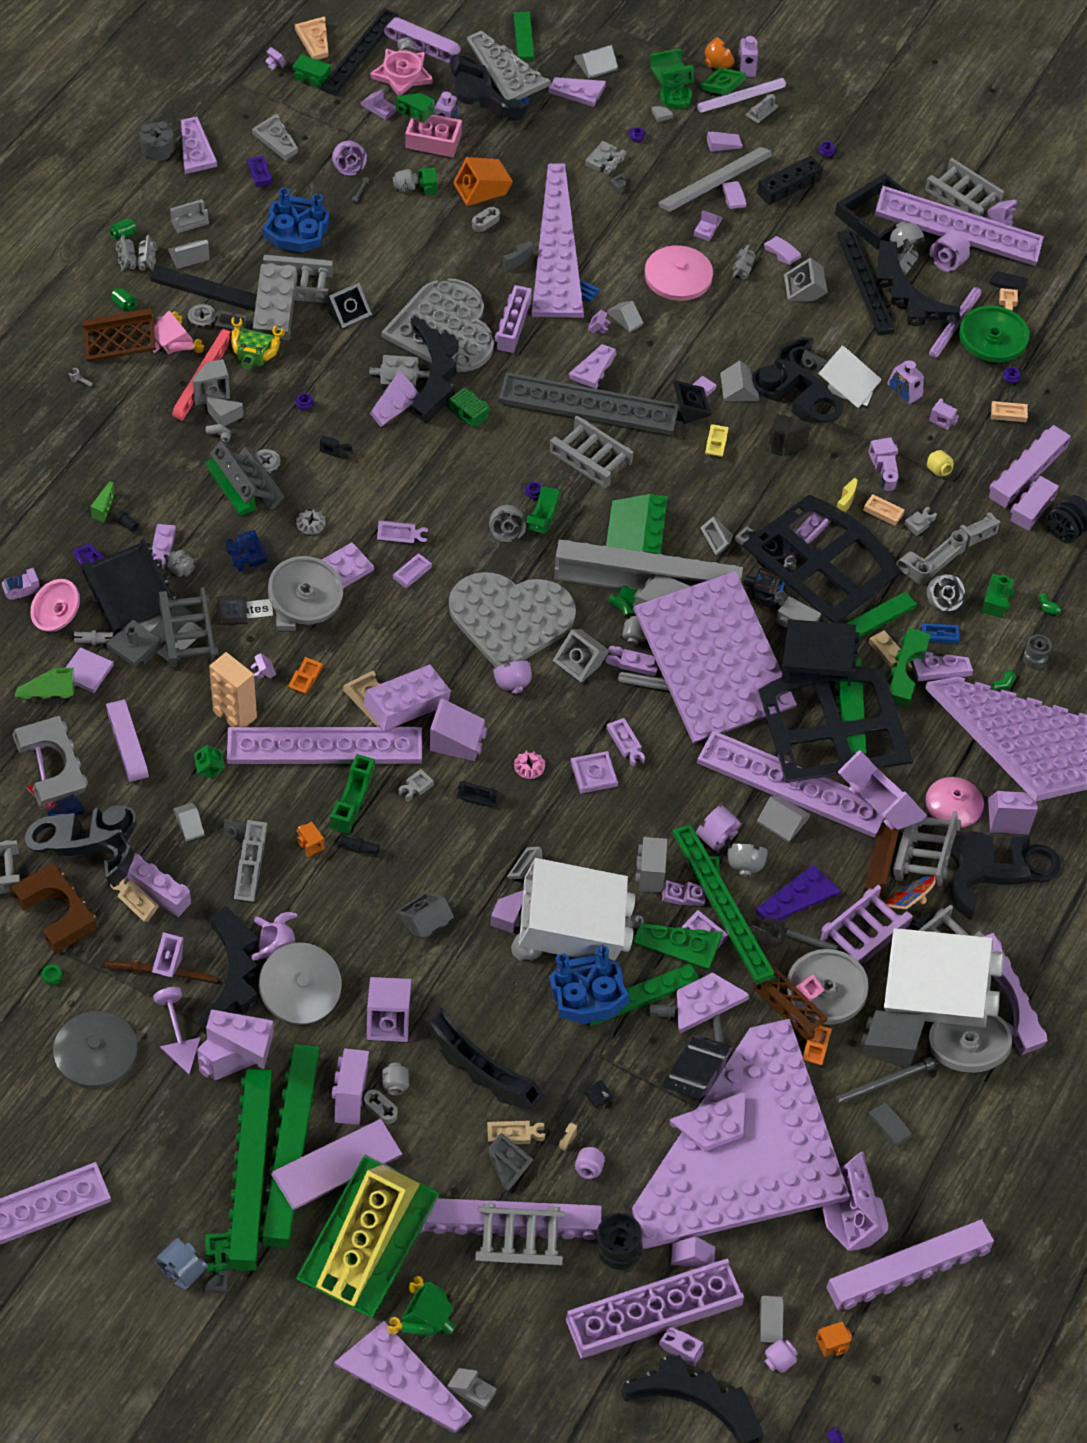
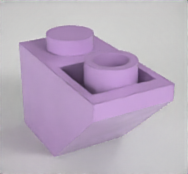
M1014 199L997 203L988 210L986 218L1011 226L1016 212L1017 201Z
M523 890L498 899L491 915V926L513 933L516 927H520Z

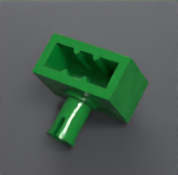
M992 574L981 613L1003 619L1004 612H1009L1011 605L1008 598H1013L1015 588L1012 587L1013 579L1006 575Z

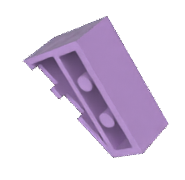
M211 1010L206 1026L207 1040L228 1051L232 1050L241 1055V1058L249 1059L258 1064V1067L264 1069L274 1034L273 1021Z
M344 1049L343 1057L338 1058L337 1069H340V1071H336L335 1084L337 1086H333L332 1099H335V1123L360 1125V1111L363 1105L362 1097L366 1085L369 1051Z

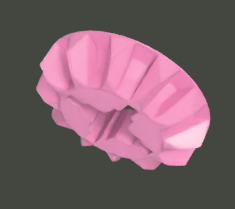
M525 751V753L519 754L515 759L514 768L521 777L533 779L539 777L544 772L545 760L542 759L541 755H537L535 751L532 753ZM527 760L533 763L532 769L527 764Z

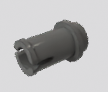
M668 1003V1005L650 1004V1017H668L670 1019V1017L675 1016V1005H671V1003Z

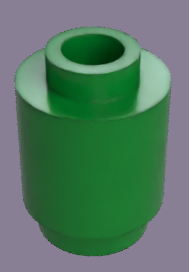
M124 219L112 224L109 230L111 237L119 241L122 235L125 238L133 235L136 232V226L132 219Z
M116 288L112 292L111 299L113 303L123 311L129 312L136 307V298L125 289Z

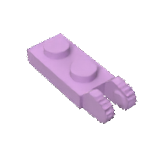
M618 646L609 647L608 653L611 655L606 656L605 662L621 669L656 676L659 666L654 656L626 649L623 650Z

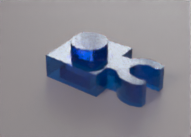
M74 793L57 802L58 808L49 809L47 816L72 813L78 816L85 812V808Z

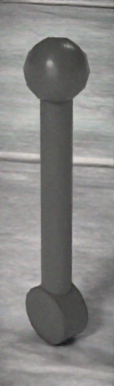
M364 177L362 179L361 187L356 196L352 197L354 203L358 202V197L364 186L369 183V178Z

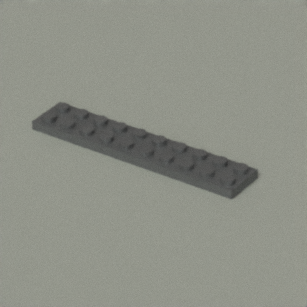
M507 372L498 402L500 404L570 417L579 416L586 420L673 435L679 404Z

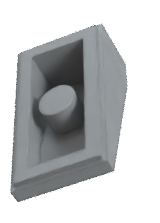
M762 1296L760 1300V1343L774 1344L778 1340H783V1297Z

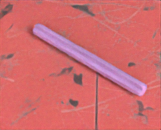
M780 78L698 103L697 108L702 113L784 88L786 81L784 78Z
M977 287L972 289L961 305L960 320L949 322L930 349V356L934 358L939 356L965 315L980 297L981 289Z

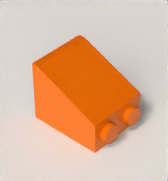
M470 157L465 158L453 182L466 206L506 195L513 183L499 159Z

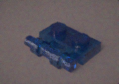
M255 530L237 535V542L233 543L232 539L225 541L227 552L232 556V563L237 567L238 571L245 569L243 565L245 562H248L250 567L268 562L266 553ZM238 550H242L244 554L239 555Z

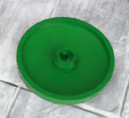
M982 306L971 310L965 315L961 322L959 336L963 346L972 355L985 361L1006 362L1019 357L1025 351L1029 341V329L1025 321L1017 313L1007 308Z

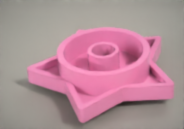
M386 49L384 63L371 72V79L390 84L398 96L404 94L412 86L432 84V77L423 68L424 52L412 53L409 51Z

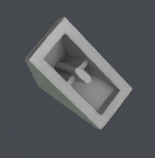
M633 301L620 302L607 310V313L629 333L643 325V321Z
M207 398L208 413L217 424L226 426L243 417V403Z
M193 803L173 808L186 842L205 836L198 809Z

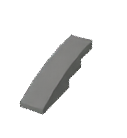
M247 820L245 840L243 839L241 859H239L234 899L253 902L255 900L268 826L266 822Z

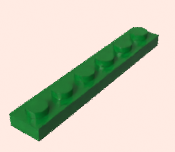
M688 964L627 988L629 1003L612 1018L677 993V990L699 980V977L692 965ZM609 1019L588 1023L589 1027H591L593 1025H596Z

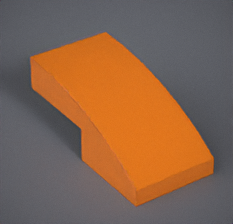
M305 657L299 670H296L288 688L306 695L319 676L323 664Z
M819 1026L815 1029L814 1038L810 1041L807 1040L803 1054L804 1061L822 1066L832 1031L831 1028Z

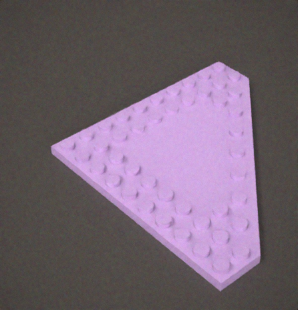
M958 676L927 682L925 689L1034 801L1087 790L1086 714L1079 713V716L1068 713L1066 708L1053 705V708L1042 705V701L1027 697V700L1016 697L1015 693L1001 690V692L991 690V686L976 682L975 685L964 682L965 678Z
M790 1019L751 1027L723 1068L707 1096L704 1097L697 1108H702L744 1092L743 1137L703 1151L694 1141H690L681 1132L632 1207L633 1216L641 1226L643 1249L849 1200L850 1195Z

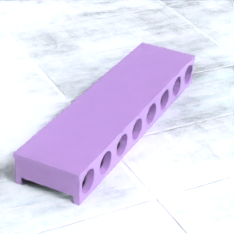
M727 1258L569 1310L566 1322L579 1356L583 1359L667 1331L669 1327L676 1328L743 1305L744 1295L740 1292Z

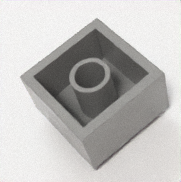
M643 837V844H639L635 883L639 884L638 891L662 893L666 868L667 839Z

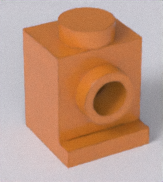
M313 822L303 824L297 828L296 831L299 835L297 840L302 848L305 847L307 858L324 849V838Z

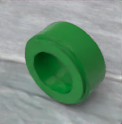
M55 964L45 966L41 973L43 982L50 986L59 984L63 978L61 968Z

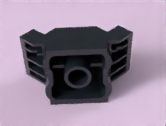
M695 1034L673 1065L661 1087L697 1100H703L723 1071L733 1046Z

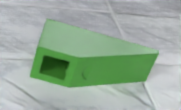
M54 668L18 687L15 697L29 699L33 696H40L43 699L50 698L51 696L69 698L75 692L74 668Z

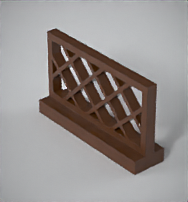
M151 308L82 320L85 332L86 361L91 362L156 350L154 328L156 320ZM150 324V328L146 332L140 330L143 325ZM126 328H133L128 336L123 333ZM109 331H116L111 339L106 336ZM139 332L142 336L136 342L132 337ZM99 334L94 342L90 340V335ZM122 335L125 339L119 345L115 340ZM105 338L108 342L102 348L98 343ZM146 338L151 340V345H141ZM129 341L134 343L131 349L124 348ZM112 344L117 347L114 352L107 351ZM95 347L100 350L96 355H90V352Z

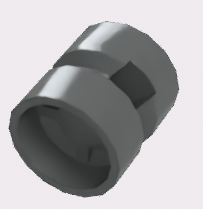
M1036 634L1031 636L1023 655L1025 665L1032 669L1043 668L1047 663L1052 648L1051 641L1043 635Z

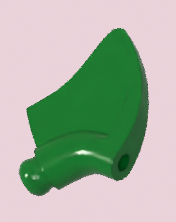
M624 585L617 596L615 594L610 595L608 602L620 609L625 618L636 616L633 604L636 599L634 595L638 590Z

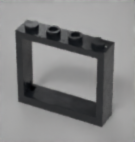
M885 173L839 201L835 211V215L875 249H879L880 241H890L891 233L897 228L896 225L898 223L878 234L856 216L852 210L881 193L883 186L910 194Z

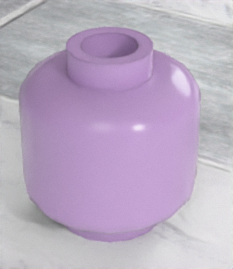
M585 1147L578 1154L575 1169L585 1179L596 1178L602 1171L605 1157L597 1148Z
M778 1340L766 1349L765 1355L767 1359L765 1363L772 1371L776 1369L778 1372L784 1373L797 1362L796 1355L798 1353L788 1340L785 1342Z

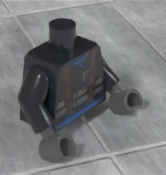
M791 555L785 559V562L780 564L787 570L788 568L795 570L797 560ZM759 568L757 577L745 576L743 586L753 588L752 598L763 607L772 606L779 609L780 606L785 604L784 599L788 598L784 592L786 584L768 568Z

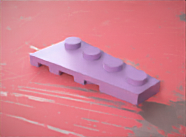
M198 117L181 120L185 174L217 167V161Z

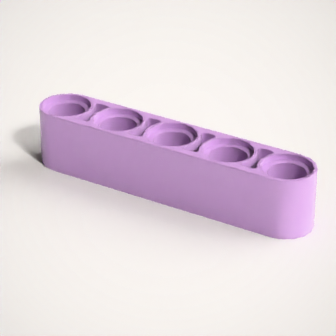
M394 18L384 29L386 36L398 42L402 38H410L416 50L447 63H450L451 57L459 54L461 50L456 42L400 18Z
M125 699L107 703L108 717L129 782L148 778L147 766Z

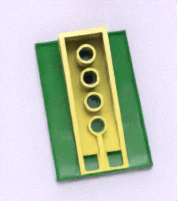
M364 1155L296 1279L366 1316L374 1318L441 1192L368 1155Z

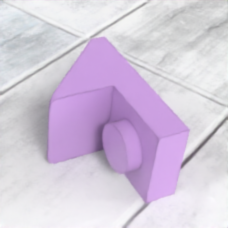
M384 90L372 93L361 102L363 107L384 120H387L396 112V106L384 99Z
M702 211L701 221L694 231V236L710 241L722 221V217Z

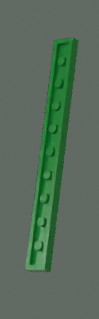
M691 824L673 830V837L755 984L757 985L775 978L773 969Z

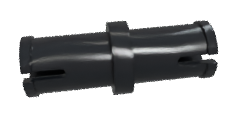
M342 834L339 840V847L355 850V853L360 854L363 852L377 857L380 851V844L364 841L360 837L356 839Z

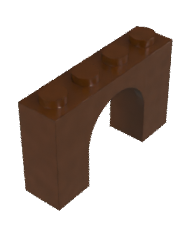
M51 863L11 886L14 899L23 911L47 898L64 900L70 906L63 918L43 929L44 940L56 954L96 931L97 917L92 910L88 911L83 897L77 896L74 885L65 880L66 877L62 869H57Z

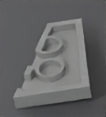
M278 114L252 129L254 136L284 160L298 153L295 142L285 130V126L279 120Z

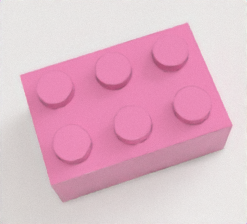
M432 114L423 124L411 118L405 133V148L454 158L462 135V120Z

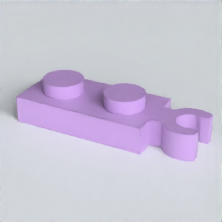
M379 520L377 539L414 543V539L417 538L419 541L425 542L427 538L421 537V532H428V528L421 527L417 530L415 529L416 524Z
M157 524L152 546L153 553L151 554L154 560L157 559L159 563H162V569L166 568V559L172 552L176 526Z
M625 718L607 724V730L623 757L629 756L630 764L633 767L636 765V758L644 763L645 756L640 752L642 746Z

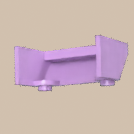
M861 750L838 771L851 785L848 789L856 797L860 794L885 818L883 822L891 830L894 827L899 830L916 824L927 817L925 812L905 791L902 792L877 769Z

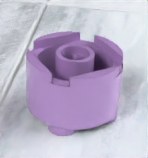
M949 231L932 244L930 256H933L935 260L933 263L945 272L957 269L969 258L970 242L954 231Z
M721 805V807L718 806L705 818L704 827L700 825L696 834L713 850L719 852L724 847L725 840L728 838L732 840L737 835V829L742 823Z

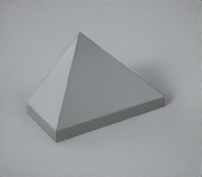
M713 516L701 527L715 555L718 556L731 544L733 534L716 517Z
M540 847L526 848L507 877L509 879L525 878L534 859H542V849Z

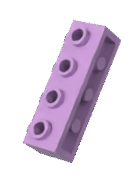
M514 285L512 294H509L508 306L504 308V318L500 320V330L495 335L497 350L514 353L531 303V288Z
M134 853L131 867L126 876L127 882L134 881L151 899L179 917L191 904L190 890L185 885L175 882L169 874L160 872L154 864H148L139 854Z

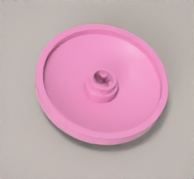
M676 245L661 248L648 258L645 265V280L648 286L656 294L670 300L686 301L695 299L709 289L713 279V268L708 258L698 250L686 246Z

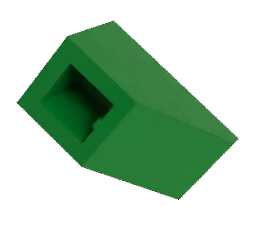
M422 93L397 96L396 110L424 124L435 112V100Z

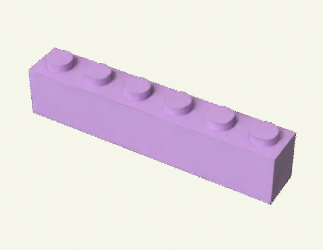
M1054 425L1049 430L1046 429L1039 440H1034L1029 450H1024L1020 458L1014 460L1010 468L1004 470L1000 478L991 483L989 498L1006 509L1068 447L1071 436Z

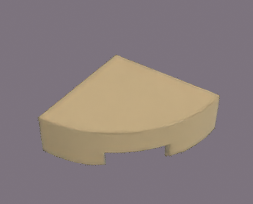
M569 1123L565 1130L567 1133L559 1143V1148L564 1151L567 1150L577 1133V1126L573 1123Z

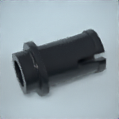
M121 510L115 516L116 522L125 526L130 532L137 530L139 523L128 516V512Z
M922 909L919 915L912 919L910 929L918 931L933 917L931 911L925 916L928 909Z

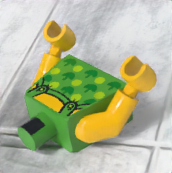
M232 318L231 323L234 326V330H232L231 344L244 369H251L252 365L262 366L265 361H268L277 354L280 345L279 339L285 335L283 328L277 334L278 326H274L272 330L274 335L244 328L239 331V328L243 325L242 319L240 318L239 324H234L235 318Z

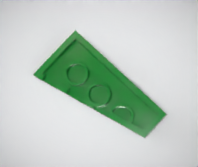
M640 924L633 943L710 970L723 932Z

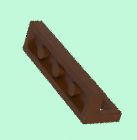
M881 824L878 830L863 892L870 888L874 889L879 885L881 886L879 896H883L899 830L895 827L891 830L886 824Z
M771 965L778 981H765L757 985L754 982V990L785 1020L790 1019L792 1027L806 1040L810 1041L814 1038L815 1029L824 1024L828 1017L774 965ZM779 987L788 988L791 991V995H782L779 992ZM793 1001H802L805 1004V1009L796 1008L793 1005ZM807 1014H814L820 1019L812 1024L807 1019Z

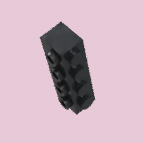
M809 156L758 182L757 194L768 205L779 202L781 199L791 196L793 193L821 180L823 167L812 156Z

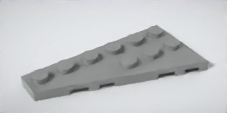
M480 31L467 37L469 45L481 64L486 66L491 80L504 99L512 101L515 98L520 100L551 85V80L542 77L541 73L531 69L527 63L513 53L510 54L502 45L496 44L484 32Z

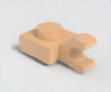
M1000 288L999 305H1003L1004 308L1012 311L1013 307L1017 306L1018 290Z

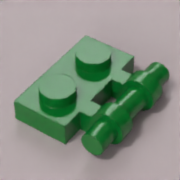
M228 1233L205 1235L206 1258H215V1262L207 1263V1272L216 1271L218 1273L223 1270H230L229 1261L222 1262V1257H226V1248H230L231 1242L227 1241Z

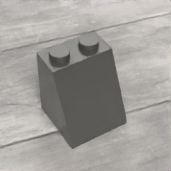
M875 1011L874 1017H869L866 1029H869L868 1035L864 1034L861 1041V1046H864L862 1054L903 1068L910 1067L926 1016Z

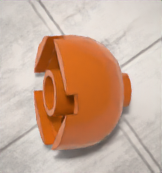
M717 37L707 45L705 49L706 59L704 61L709 68L713 67L715 70L728 69L734 65L735 60L730 50L722 46L724 45L723 41Z

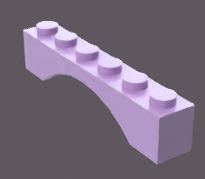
M994 933L983 936L993 939L994 951L1003 952L1001 942ZM1004 954L1002 976L992 977L1002 986L1012 1006L1014 1017L1012 1040L1021 1056L1042 1048L1048 1040L1045 1030L1041 1028L1038 1022L1036 1012L1032 1010L1029 1004L1027 994L1023 992L1020 986L1018 976L1014 974L1011 968L1009 958Z

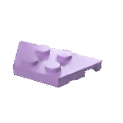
M714 973L677 990L680 1034L713 1018L717 1014H721L749 1000L748 993Z
M739 1093L670 1119V1125L673 1128L677 1127L684 1133L686 1138L694 1141L703 1151L742 1138L745 1093Z

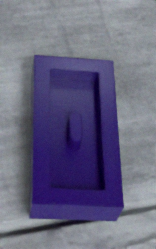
M264 156L247 159L255 187L272 184Z

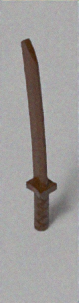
M134 959V962L105 960V969L133 970V974H137L138 971L154 973L152 972L153 964L138 963V959ZM177 968L173 975L215 984L219 982L211 974Z

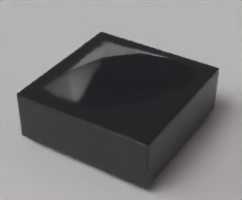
M602 1080L584 1090V1094L595 1109L613 1099V1094Z

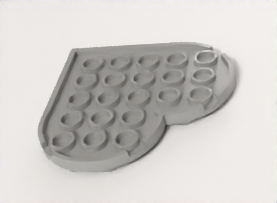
M447 279V281L441 282L435 280L426 284L381 332L382 338L430 363L432 360L429 351L422 339L412 330L410 320L417 316L419 319H424L428 326L438 330L440 334L447 331L449 334L455 335L458 339L459 351L451 358L457 364V372L471 371L481 367L490 359L494 349L492 332L485 323L480 321L484 311L481 294L471 284L457 279Z
M488 572L474 573L460 580L452 589L449 597V612L453 621L495 668L504 665L505 668L511 662L524 661L559 640L571 630L576 614L575 603L569 592L559 584L541 579L526 580L516 585L507 577Z

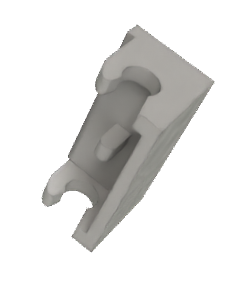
M202 199L170 208L171 222L177 233L209 224L208 211L204 208Z
M987 513V517L968 527L965 525L960 526L961 529L959 530L965 532L968 536L967 547L998 533L1000 521L992 513Z

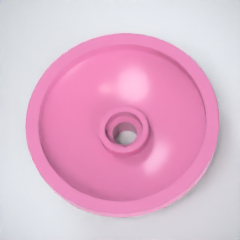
M56 579L45 584L38 591L31 605V619L34 625L45 632L58 631L68 625L75 617L79 608L80 594L78 588L66 579Z
M946 777L937 780L930 786L926 794V807L929 814L937 819L951 820L953 811H957L958 819L961 820V828L974 824L980 818L984 808V800L979 789L971 782L958 777Z

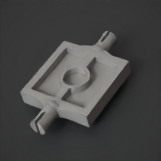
M383 355L381 367H370L369 375H380L381 388H387L401 369L416 389V383L419 378H429L430 371H419L418 357Z

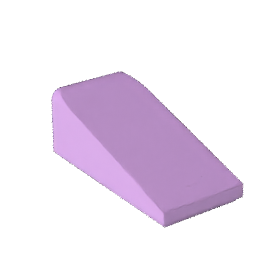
M707 133V143L710 152L743 147L738 134Z

